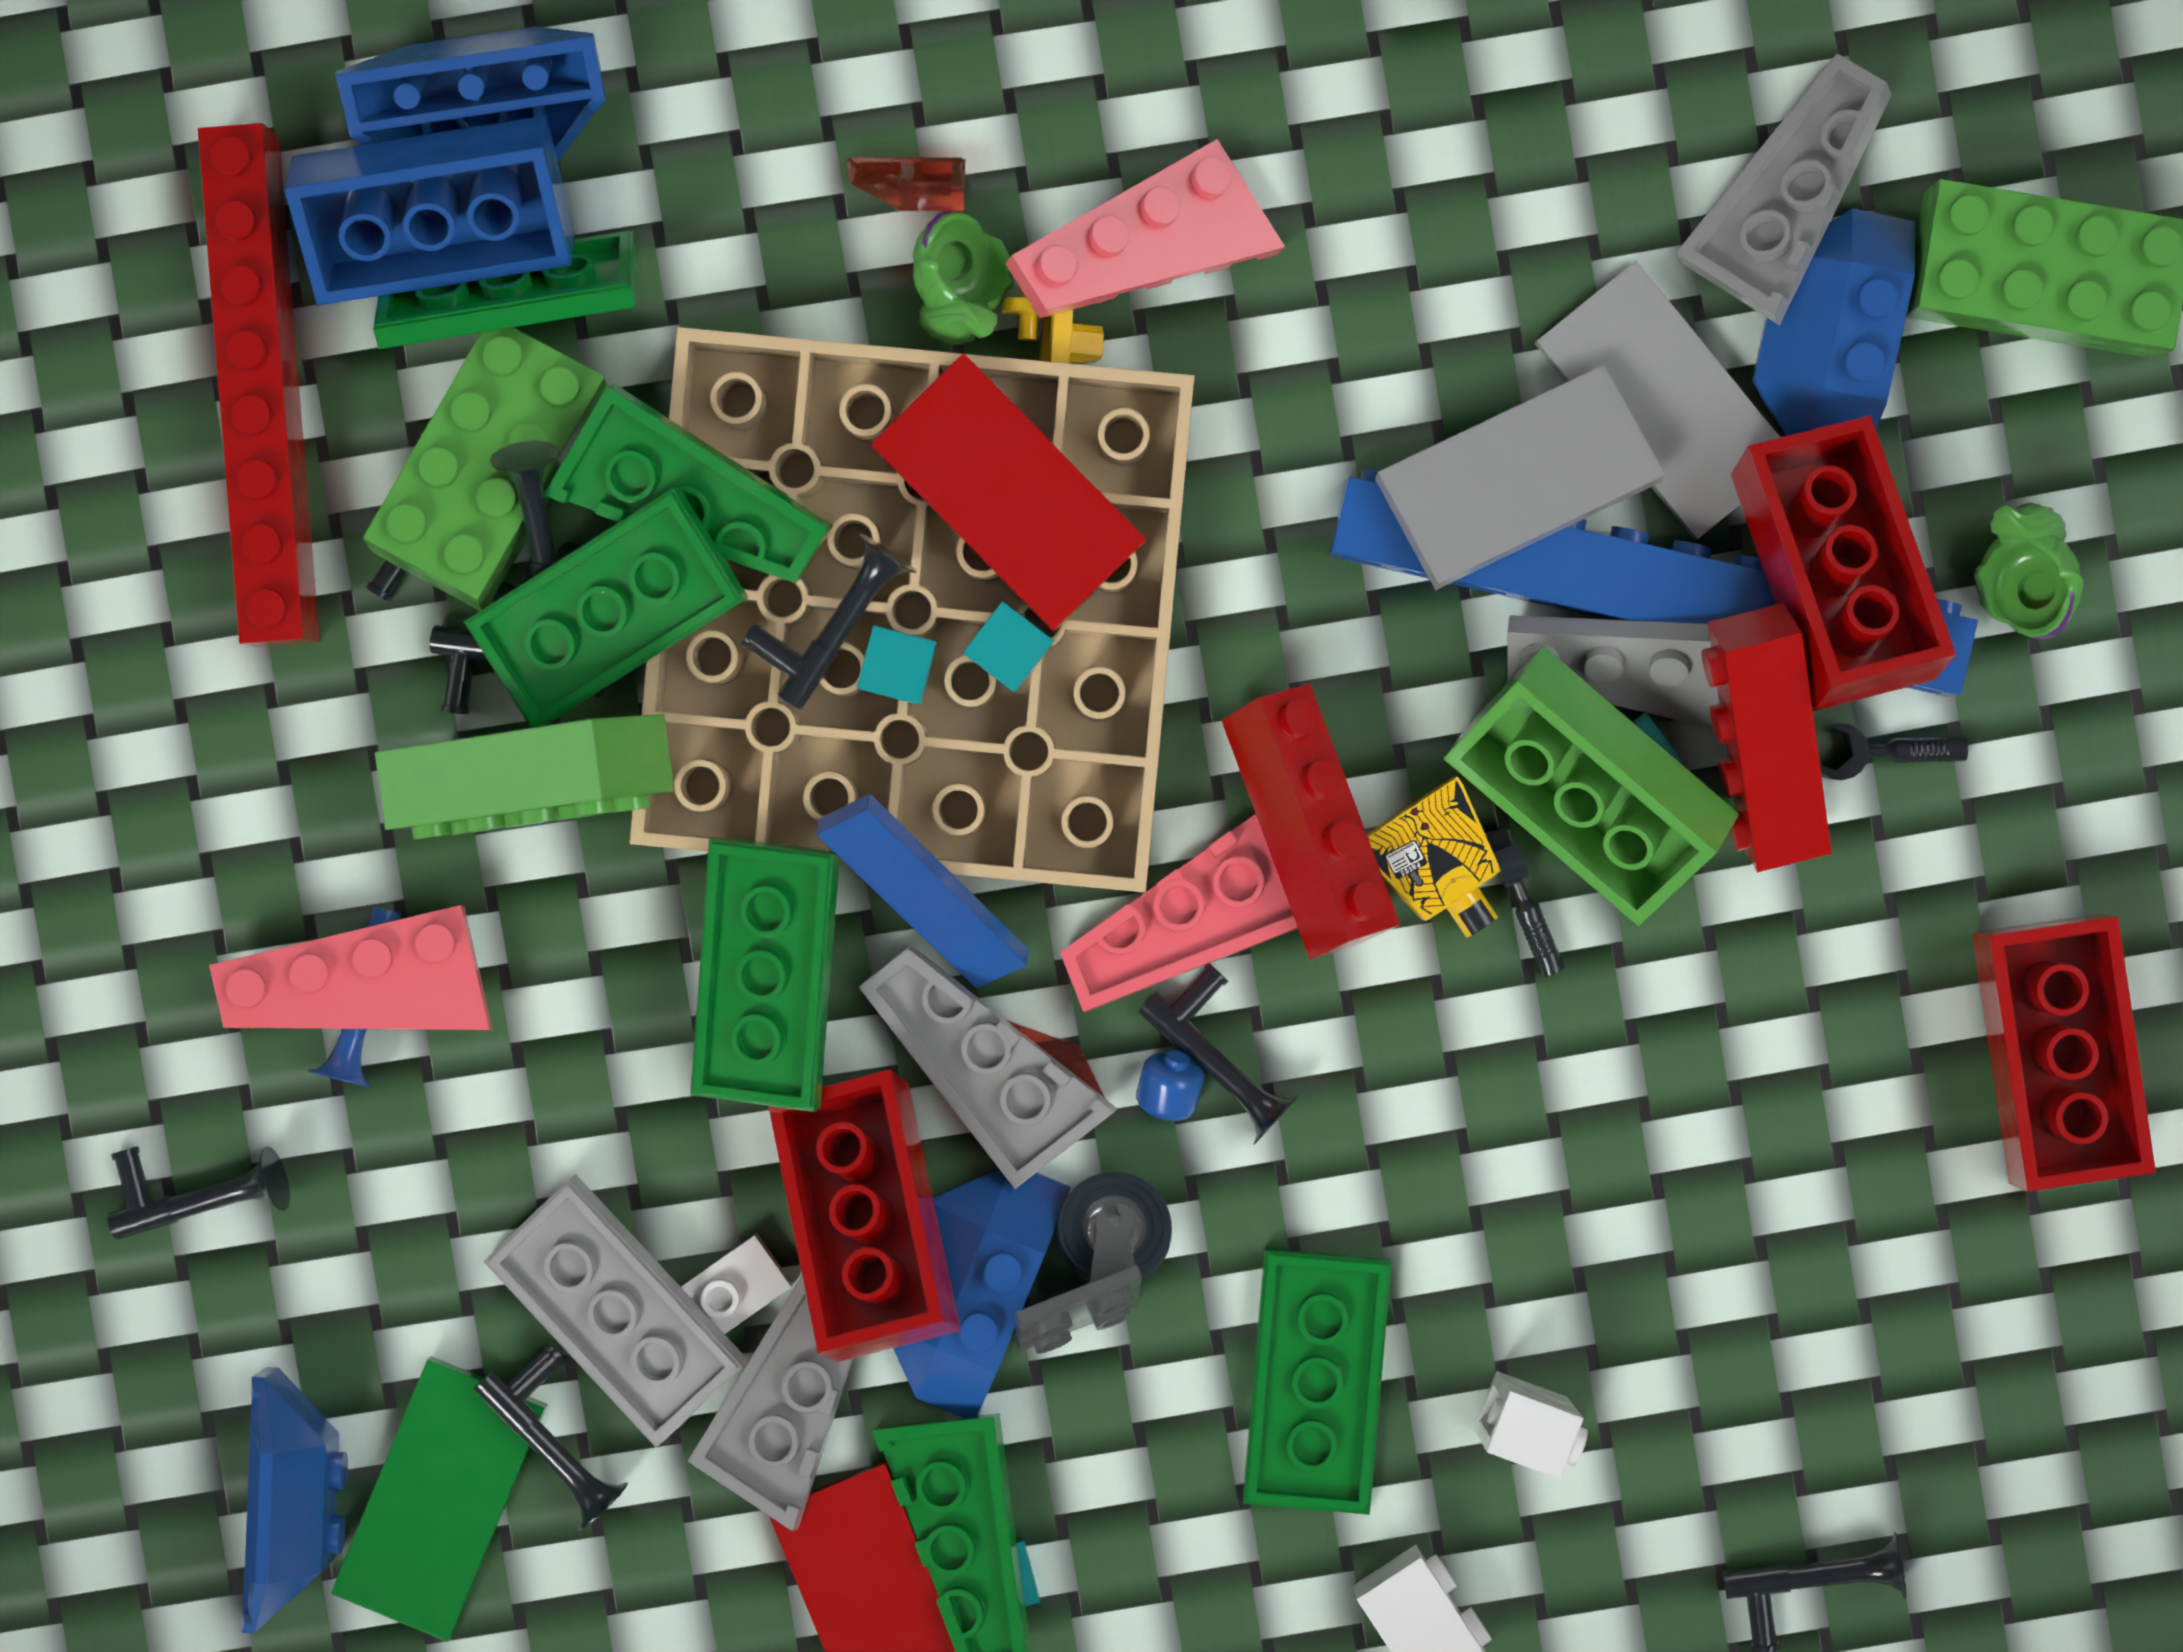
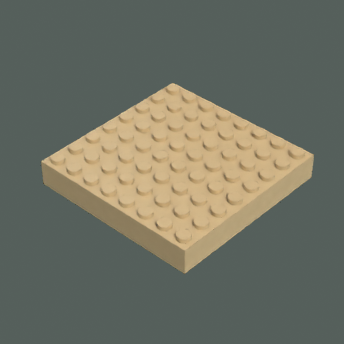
M677 327L669 419L831 523L833 527L802 578L796 583L726 560L749 598L646 662L641 716L664 714L675 792L649 795L651 808L633 810L630 844L708 851L709 839L720 837L833 851L816 835L819 819L871 794L953 875L1146 893L1194 375L965 354L1147 539L1120 568L1053 632L870 445L962 354ZM859 534L866 535L905 560L916 570V573L904 572L898 574L882 586L837 651V657L802 710L798 709L777 694L788 676L750 649H744L740 644L752 625L758 622L763 626L762 629L800 655H803L812 640H816L855 581L865 555L864 542L859 537ZM1002 601L1054 640L1053 645L1016 693L1012 692L963 654L964 650ZM873 625L937 642L921 705L857 689ZM840 858V863H839V864H846V863Z

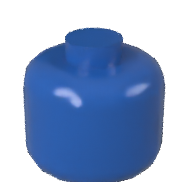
M1170 1050L1153 1054L1143 1064L1136 1090V1100L1145 1112L1156 1118L1167 1121L1187 1119L1196 1111L1204 1082L1203 1071L1198 1064L1182 1051Z

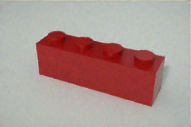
M1784 603L1707 622L1711 647L1702 649L1701 656L1707 681L1711 688L1717 687L1719 703L1710 706V716L1718 742H1725L1727 759L1718 761L1721 783L1728 798L1733 797L1735 811L1739 813L1729 831L1735 851L1745 850L1757 873L1832 854L1805 650L1800 628Z
M1311 684L1259 697L1221 720L1309 959L1312 960L1361 944L1399 926V919Z

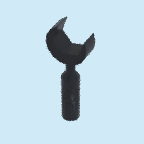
M1834 723L1823 726V728L1844 734L1848 757L1834 769L1820 765L1821 776L1826 779L1846 780L1855 777L1863 771L1869 757H1886L1894 763L1961 762L1967 760L1968 742L1966 736L1938 738L1902 737L1894 738L1886 744L1868 745L1866 737L1859 729L1850 724Z
M1506 826L1487 834L1486 838L1501 870L1497 876L1505 888L1508 886L1512 887L1517 899L1515 914L1524 931L1541 976L1547 977L1562 971L1565 965L1556 948L1538 902L1529 897L1522 881L1529 878V873L1517 843L1512 845Z

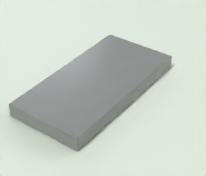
M1636 260L1534 343L1565 382L1605 365L1666 474L1662 482L1651 488L1694 541L1699 539L1741 504L1731 473L1748 445L1780 438Z
M1602 365L1379 471L1375 480L1434 589L1437 590L1662 482L1666 474L1605 365Z
M576 1174L564 1183L483 1261L656 1448L749 1362L741 1351Z

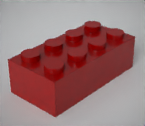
M1871 415L1748 445L1732 471L1731 477L1775 604H1785L1802 632L1812 710L1817 711L1934 681L1955 658L1956 652Z
M2092 914L1972 932L2009 1184L2026 1192L2156 1173L2118 916Z
M886 1070L822 1087L821 1106L814 1112L768 1106L818 1354L836 1362H841L961 1331L909 1083L892 1070Z

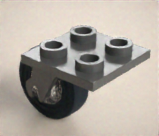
M1106 1172L1087 1178L1068 1194L1060 1208L1057 1219L1058 1247L1070 1269L1089 1284L1016 1312L1015 1342L1019 1352L1035 1347L1038 1354L1046 1353L1072 1340L1070 1332L1093 1323L1096 1330H1103L1118 1325L1131 1317L1132 1314L1129 1309L1138 1306L1141 1282L1149 1278L1161 1266L1168 1253L1172 1237V1221L1168 1207L1161 1195L1148 1182L1128 1173Z

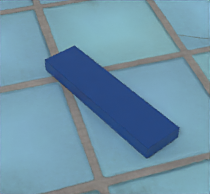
M871 794L819 819L816 835L976 989L1027 966L1029 949Z

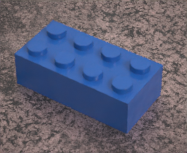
M547 115L295 155L291 158L284 191L317 306L572 265L575 231Z

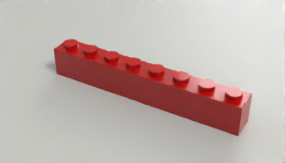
M263 123L197 128L239 644L261 647L320 642L279 136Z

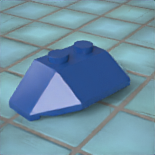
M535 26L407 45L341 69L335 74L349 136L362 145L547 115L557 160L559 161L592 115L596 113L606 100L594 33Z
M1855 208L1837 217L1829 223L1780 326L1765 317L1752 382L1784 436L1870 415L1877 430L1888 402L1915 277V221Z
M998 1168L995 1171L933 1197L961 1331L893 1348L917 1399L961 1417L978 1416L1014 1332L1016 1312L1023 1310L1057 1224L1060 1208L1070 1190L1069 1185L1040 1173H1035L1014 1189Z
M277 1367L264 1368L252 1376L250 1449L241 1633L248 1634L256 1633L334 1560V1554L342 1553L345 1542L344 1515H336L337 1490H344L347 1482V1452H339V1432L282 1370Z

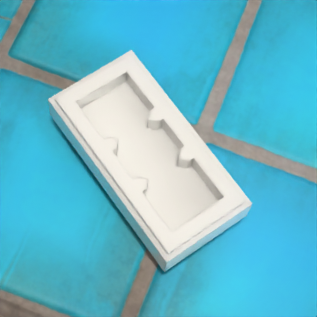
M756 1233L680 1287L715 1325L726 1334L790 1289L793 1283L758 1233Z

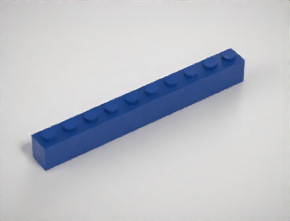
M1363 469L1360 479L1348 477L1344 484L1328 556L1429 579L1375 480L1379 471ZM1586 519L1450 583L1606 620L1707 624L1710 621L1776 605L1760 558L1736 555L1735 563L1731 564L1710 559L1712 548L1696 543L1675 540L1673 548L1670 550L1648 545V533L1630 528L1612 526L1610 536L1586 531ZM1937 599L1956 656L1934 681L1906 688L1945 697L1959 696L1962 694L1978 620L1960 616L1962 605Z

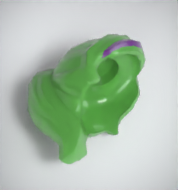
M948 209L937 214L926 225L925 229L920 232L913 251L914 286L923 300L918 322L930 338L936 340L941 345L948 346L961 345L965 342L973 341L976 337L981 339L992 334L994 327L997 325V315L992 311L999 306L1007 291L1012 289L1015 283L1012 273L1005 264L1011 256L1007 252L1002 240L985 233L977 220L960 211Z
M2026 503L2019 505L2017 508H2012L2008 505L2002 506L1994 512V518L1990 523L1991 532L1997 534L1998 538L1987 549L1981 564L1974 572L1979 603L1991 618L2009 624L2018 633L2035 640L2052 638L2071 620L2072 615L2079 606L2083 590V579L2080 576L2078 560L2064 542L2066 524L2061 515L2056 513L2053 508L2040 504Z

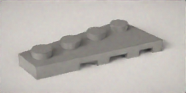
M1836 54L1678 249L1676 254L1681 263L1780 326L1892 96L1887 82L1843 56Z
M1509 616L1507 631L1508 680L1543 645L1612 705L1713 728L1710 706L1719 703L1717 687L1711 688L1707 681L1701 656L1702 649L1711 647L1707 624Z
M913 946L904 950L859 986L863 994L1014 1189L1023 1184L1118 1109Z
M802 1275L688 1459L689 1463L791 1531L799 1529L853 1360L852 1358L836 1362L818 1354Z

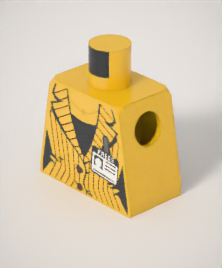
M1458 777L1449 778L1367 833L1384 881L1422 920L1427 921L1444 909H1447L1464 936L1468 938L1498 918L1479 889V886L1497 875L1501 870L1467 792Z

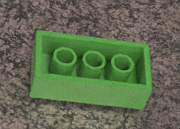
M1944 179L1938 180L1923 192L1915 240V277L1906 318L2147 358H2156L2175 350L2183 305V219Z
M514 327L480 333L363 536L371 552L479 611L488 607L527 541L520 499L515 483L506 471H500L492 467L490 463L491 456L503 447L524 441H544L555 445L559 453L557 458L545 467L543 478L545 493L607 387L605 376ZM545 497L546 506L551 498Z
M1543 645L1468 723L1443 758L1637 926H1640L1718 852L1739 815L1738 812Z
M664 714L589 719L375 752L385 830L411 827L413 840L489 831L490 829L532 825L546 821L582 818L611 812L651 808L649 795L675 792Z

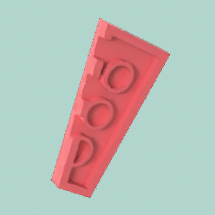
M1216 139L1016 252L1005 264L1039 318L1114 299L1119 294L1147 287L1148 290L1167 285L1174 279L1201 272L1205 274L1227 269L1234 263L1253 258L1260 260L1278 255L1285 248V245L1220 142Z
M1256 814L1231 832L1226 833L1208 846L1206 850L1178 870H1174L1146 893L1118 910L1060 952L1084 1013L1298 929Z
M462 905L209 965L223 1028L493 1030L465 907Z

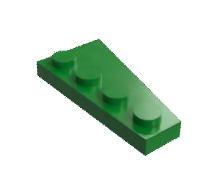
M614 383L605 388L544 493L545 497L562 503L571 502L594 510L597 515L621 522L666 492L679 486L724 559L793 583L802 578L833 527L831 523Z
M1000 1413L878 1426L871 1430L879 1452L883 1450L894 1478L891 1484L900 1507H905L917 1538L914 1544L923 1567H928L939 1596L936 1602L955 1651L1031 1652Z

